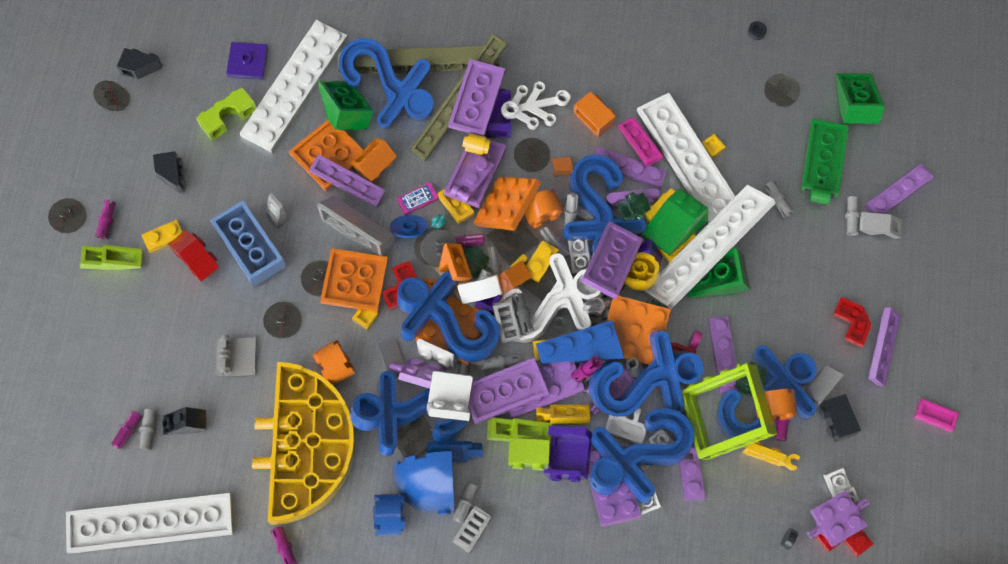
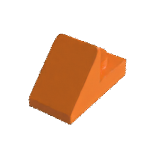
M446 243L443 247L439 271H450L453 281H469L472 275L461 244Z
M523 260L498 275L503 292L500 294L501 296L533 277Z

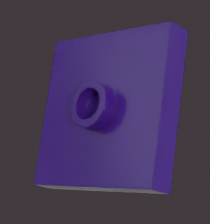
M231 42L226 71L227 77L263 80L268 50L267 44Z

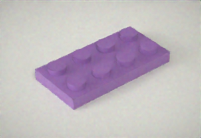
M472 59L469 60L448 124L449 128L485 137L505 74V68Z
M491 140L488 155H480L495 164V166L466 204L477 208L480 207L505 154L506 145ZM464 150L446 186L445 196L461 201L462 198L454 197L450 192L479 154Z
M609 221L581 282L616 299L643 238Z
M535 358L472 382L468 408L475 424L549 395Z
M561 363L538 366L549 395L510 410L511 419L534 412L538 407L544 408L550 404L585 392L582 381L579 383L575 382L578 377L574 380L571 377L572 372L577 370L575 364Z
M592 448L590 453L589 483L593 464L598 459L603 458L595 448ZM623 481L618 491L611 495L599 494L591 486L601 527L641 518L636 496Z

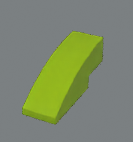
M82 245L80 268L97 270L141 268L142 249L103 245V247Z
M493 417L488 420L487 440L509 442V438L550 440L551 443L548 428L552 424L517 418L509 420Z

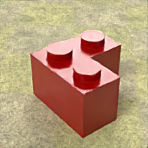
M185 230L168 243L176 256L185 263L193 275L201 282L219 268L215 263L217 258L211 251L207 252L205 250L206 244L194 232L190 234Z

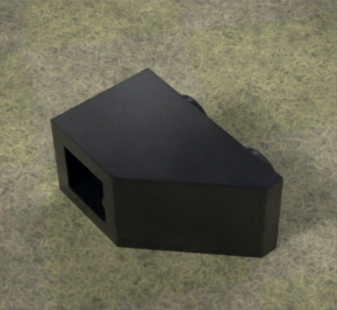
M124 48L116 67L122 76L138 80L162 69L163 65L159 57L153 53L146 54L134 48Z
M176 151L154 154V170L158 179L177 192L183 193L182 186L185 185V178L180 170L183 168L182 158L178 157Z
M184 407L164 415L162 421L163 435L195 434L206 430V410Z

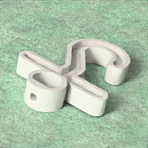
M552 255L550 265L557 282L551 292L546 295L531 319L534 331L531 332L529 329V333L524 334L522 333L521 325L518 324L521 339L513 341L528 343L543 336L557 312L562 308H567L570 311L578 331L591 327L592 324L588 313L582 309L584 307L583 303L593 301L597 297L602 298L604 293L581 282L586 269L577 273L573 280L563 255ZM512 289L504 294L500 301L512 300L513 295L518 297L517 293L522 292L519 289ZM509 306L498 309V312L509 310ZM511 314L501 316L500 320L510 318L512 316ZM513 322L503 324L502 327L504 328L514 324ZM515 329L504 332V335L513 334L516 331Z

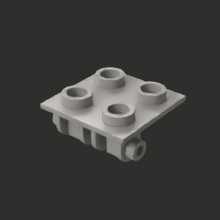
M221 335V338L217 339L216 377L255 375L256 337L229 338V335Z

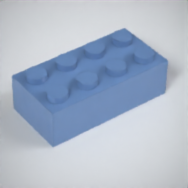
M243 200L210 220L253 287L286 268L283 258Z

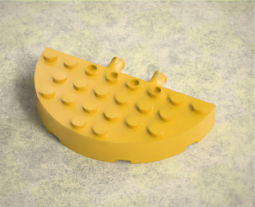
M277 362L274 416L255 417V430L273 429L271 457L253 456L252 461H254L252 462V469L271 470L268 522L271 525H282L302 520L327 505L337 495L348 478L356 448L354 425L350 420V412L336 388L328 380H325L324 377L314 371L303 368V366Z

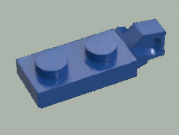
M472 441L427 442V453L452 451L453 462H468L472 457H483L482 443H472Z

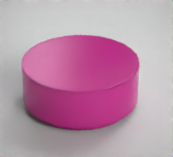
M694 330L688 343L689 348L697 349L702 338V332Z

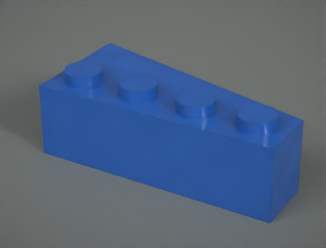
M612 320L536 344L543 365L588 362L594 356L599 357L596 361L600 359L601 361L624 360Z

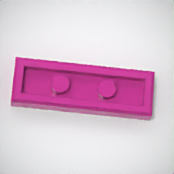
M635 117L618 124V129L646 167L663 159L662 153Z

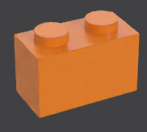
M591 91L574 104L573 113L597 137L615 123L616 116L614 111L609 107L607 108L598 95H594Z
M375 138L350 163L362 178L372 182L380 176V173L385 168L392 165L393 160L397 156L385 140Z

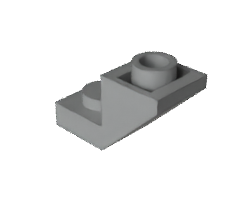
M861 212L859 230L871 236L885 234L898 239L902 236L903 220L889 214Z

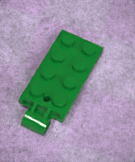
M812 119L810 122L800 189L801 191H804L805 188L811 189L809 195L810 202L828 205L831 193L836 198L839 195L848 125Z

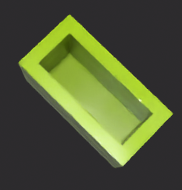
M509 438L508 466L519 470L524 469V467H532L533 470L538 471L548 468L550 440Z

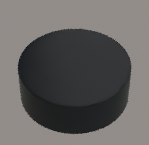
M753 22L749 26L748 35L754 40H761L764 38L767 28L762 22Z
M792 528L788 529L781 541V546L787 550L790 549L798 537V532Z

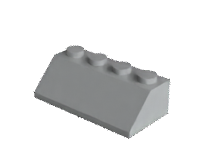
M331 196L317 205L321 220L374 255L386 256L396 243L395 235L389 228H382L375 219L365 217L361 210L356 207L353 209L343 198L338 199L335 196Z

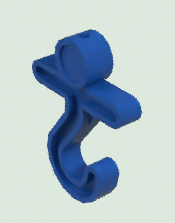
M359 38L351 41L343 48L339 56V70L343 80L351 88H359L362 84L360 74L354 69L356 60L362 56H368L375 61L388 103L377 117V122L381 129H389L404 108L407 115L415 121H424L432 115L434 111L433 98L428 91L419 89L430 73V64L427 60H418L406 78L399 80L394 75L386 49L379 42L368 38Z
M596 154L585 156L578 161L569 179L571 192L578 194V202L593 216V221L569 222L562 231L563 238L567 241L593 240L590 246L591 256L609 221L637 236H640L646 229V222L641 218L618 219L612 213L610 206L587 183V176L590 174L600 175L610 190L619 188L623 181L618 165L610 158Z
M450 271L443 273L430 290L427 284L418 278H408L400 283L397 304L403 312L410 314L402 323L401 337L404 340H414L431 320L438 325L448 351L454 354L456 358L466 362H478L487 359L494 353L500 337V328L496 318L488 311L479 310L475 315L474 326L482 334L480 339L469 340L462 335L453 310L447 302L448 297L455 290L457 282L452 280Z
M655 329L649 335L654 359L647 368L641 371L626 392L616 399L610 396V383L620 377L624 369L621 363L609 360L603 363L599 369L595 370L591 376L589 395L593 404L602 412L615 417H621L635 412L656 386H660L664 408H670L682 413L684 411V402L679 382L692 384L700 379L704 371L701 358L694 353L684 350L673 353L668 333Z
M758 346L753 352L752 359L766 375L763 386L764 392L794 389L797 414L803 419L811 418L815 414L817 407L802 388L807 386L816 375L817 367L813 358L804 353H796L790 356L785 364L782 365L767 346ZM729 390L719 402L716 411L717 423L722 433L730 439L762 427L760 419H757V414L754 422L751 424H743L736 419L734 410L741 401V394L737 390Z
M384 371L381 373L378 381V396L372 393L358 395L352 404L350 420L359 430L369 431L378 427L379 451L384 456H390L394 453L397 445V429L403 425H408L427 413L430 389H426L406 402H397L396 377L392 372ZM457 419L438 421L434 426L432 438L436 442L452 441L460 436L465 429L467 421Z
M658 408L646 415L644 421L645 430L648 432H656L660 429L671 431L676 437V441L672 444L620 446L605 428H595L592 433L591 443L603 458L598 459L591 469L589 478L592 488L599 494L611 495L618 491L623 481L640 502H651L655 493V487L639 469V466L675 465L683 461L690 453L695 438L694 429L689 419L679 411L670 408Z

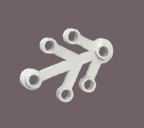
M538 81L535 83L527 102L519 104L520 100L526 97L528 93V88L525 85H520L513 100L503 104L501 112L507 119L517 118L527 123V127L531 130L537 129L539 120L522 113L524 111H529L544 119L547 126H553L556 116L540 108L556 104L566 106L569 103L570 94L566 90H560L555 97L536 101L539 94H542L545 89V84ZM547 118H552L553 121L550 122Z

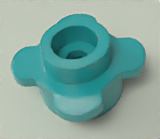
M439 214L432 219L431 222L433 224L430 228L433 227L436 230L444 226L448 222L445 219L446 214L442 217Z

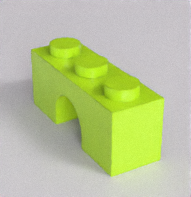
M241 87L238 90L232 91L225 99L217 101L210 109L202 111L196 119L210 140L214 141L227 132L223 123V119L227 115L235 114L243 121L253 114L256 105Z

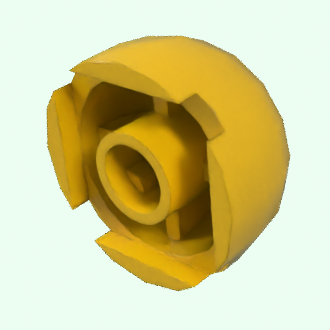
M637 253L624 283L635 291H645L652 288L659 279L660 271L659 263L655 260V257L647 253Z

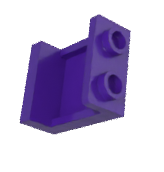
M499 90L485 137L511 138V119L505 118L501 112L503 104L511 101L510 90Z
M549 426L548 435L552 437L548 469H544L543 474L548 476L551 481L568 479L570 482H580V480H587L592 432L585 427Z

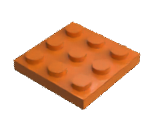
M327 120L289 150V154L326 192L333 184L309 172L317 155L319 154L352 171L354 167L350 162L363 149L344 130L334 129L329 120Z
M498 177L473 223L477 227L516 230L541 182L535 178Z
M331 248L320 303L378 313L388 257Z
M449 296L447 302L453 310L462 335L469 340L480 339L482 334L474 326L475 315L479 310L467 304H462V302ZM430 320L418 334L415 341L421 339L448 351L438 325ZM455 357L456 360H458V361H460V362H462V363H464V364H466V365L469 364V362L463 361V360L458 359V358Z
M621 296L612 299L607 322L613 321L624 358H634V360L636 358L639 362L650 364L653 361L649 335L655 329L666 331L671 309Z

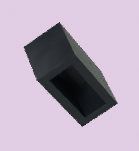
M846 394L825 400L819 406L820 416L822 419H825L828 435L830 438H833L834 442L855 436L861 431Z

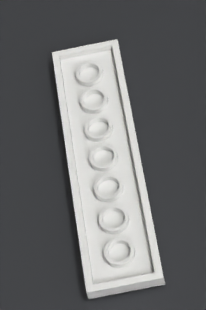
M316 20L239 133L240 136L273 152L317 86L318 81L321 80L348 39L347 35Z
M667 93L638 107L637 112L688 194L708 207L707 224H709L735 198V195L670 93Z
M746 185L659 273L658 281L652 288L645 290V294L664 307L672 309L775 204L774 199Z
M230 493L66 512V551L68 554L233 535Z

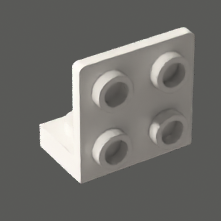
M418 339V353L422 358L429 361L433 359L444 368L451 367L454 369L458 361L455 359L454 354Z
M433 371L427 404L428 415L469 421L468 403L473 377L471 375Z

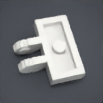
M640 408L635 411L633 420L626 418V416L615 417L609 415L605 427L612 436L634 444H642L647 431L644 428V424L637 422L641 412Z

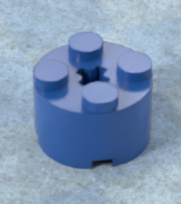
M399 494L374 495V529H378L375 532V536L400 535L405 529V517H401V512L404 509V496H399Z

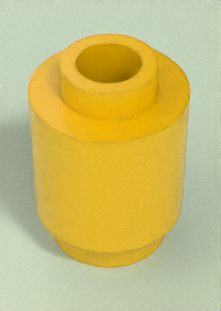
M469 133L468 136L464 137L462 147H466V152L488 155L491 140L484 136Z

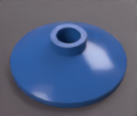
M415 215L400 216L390 223L391 232L402 238L420 236L428 228L427 221Z

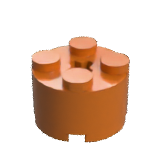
M546 189L534 195L524 215L529 225L533 226L534 229H538L544 226L543 222L548 220L554 222L560 219V214L563 213L564 209L555 190L551 189V192Z
M337 339L312 354L317 364H320L322 367L321 373L325 380H328L332 385H337L356 374L348 355L341 350L340 347L342 345Z
M779 389L765 392L773 420H776V417H780V420L796 417L798 412L794 389L789 391L788 389Z

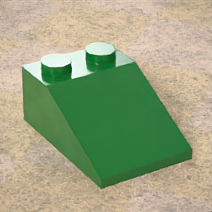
M836 73L839 110L843 122L848 124H880L885 105L872 73Z
M318 81L326 115L334 129L360 130L369 128L373 109L357 88H351L345 81Z
M679 188L664 202L646 226L644 232H642V236L647 240L652 239L655 246L670 256L708 222V207Z
M737 247L730 249L688 292L689 299L732 295L750 290L744 255Z

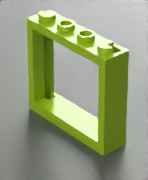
M748 362L737 364L735 369L720 371L718 376L706 377L703 379V382L689 384L686 389L681 390L685 412L694 429V444L699 459L710 460L777 435L757 365L748 364ZM747 376L762 427L710 446L696 396Z

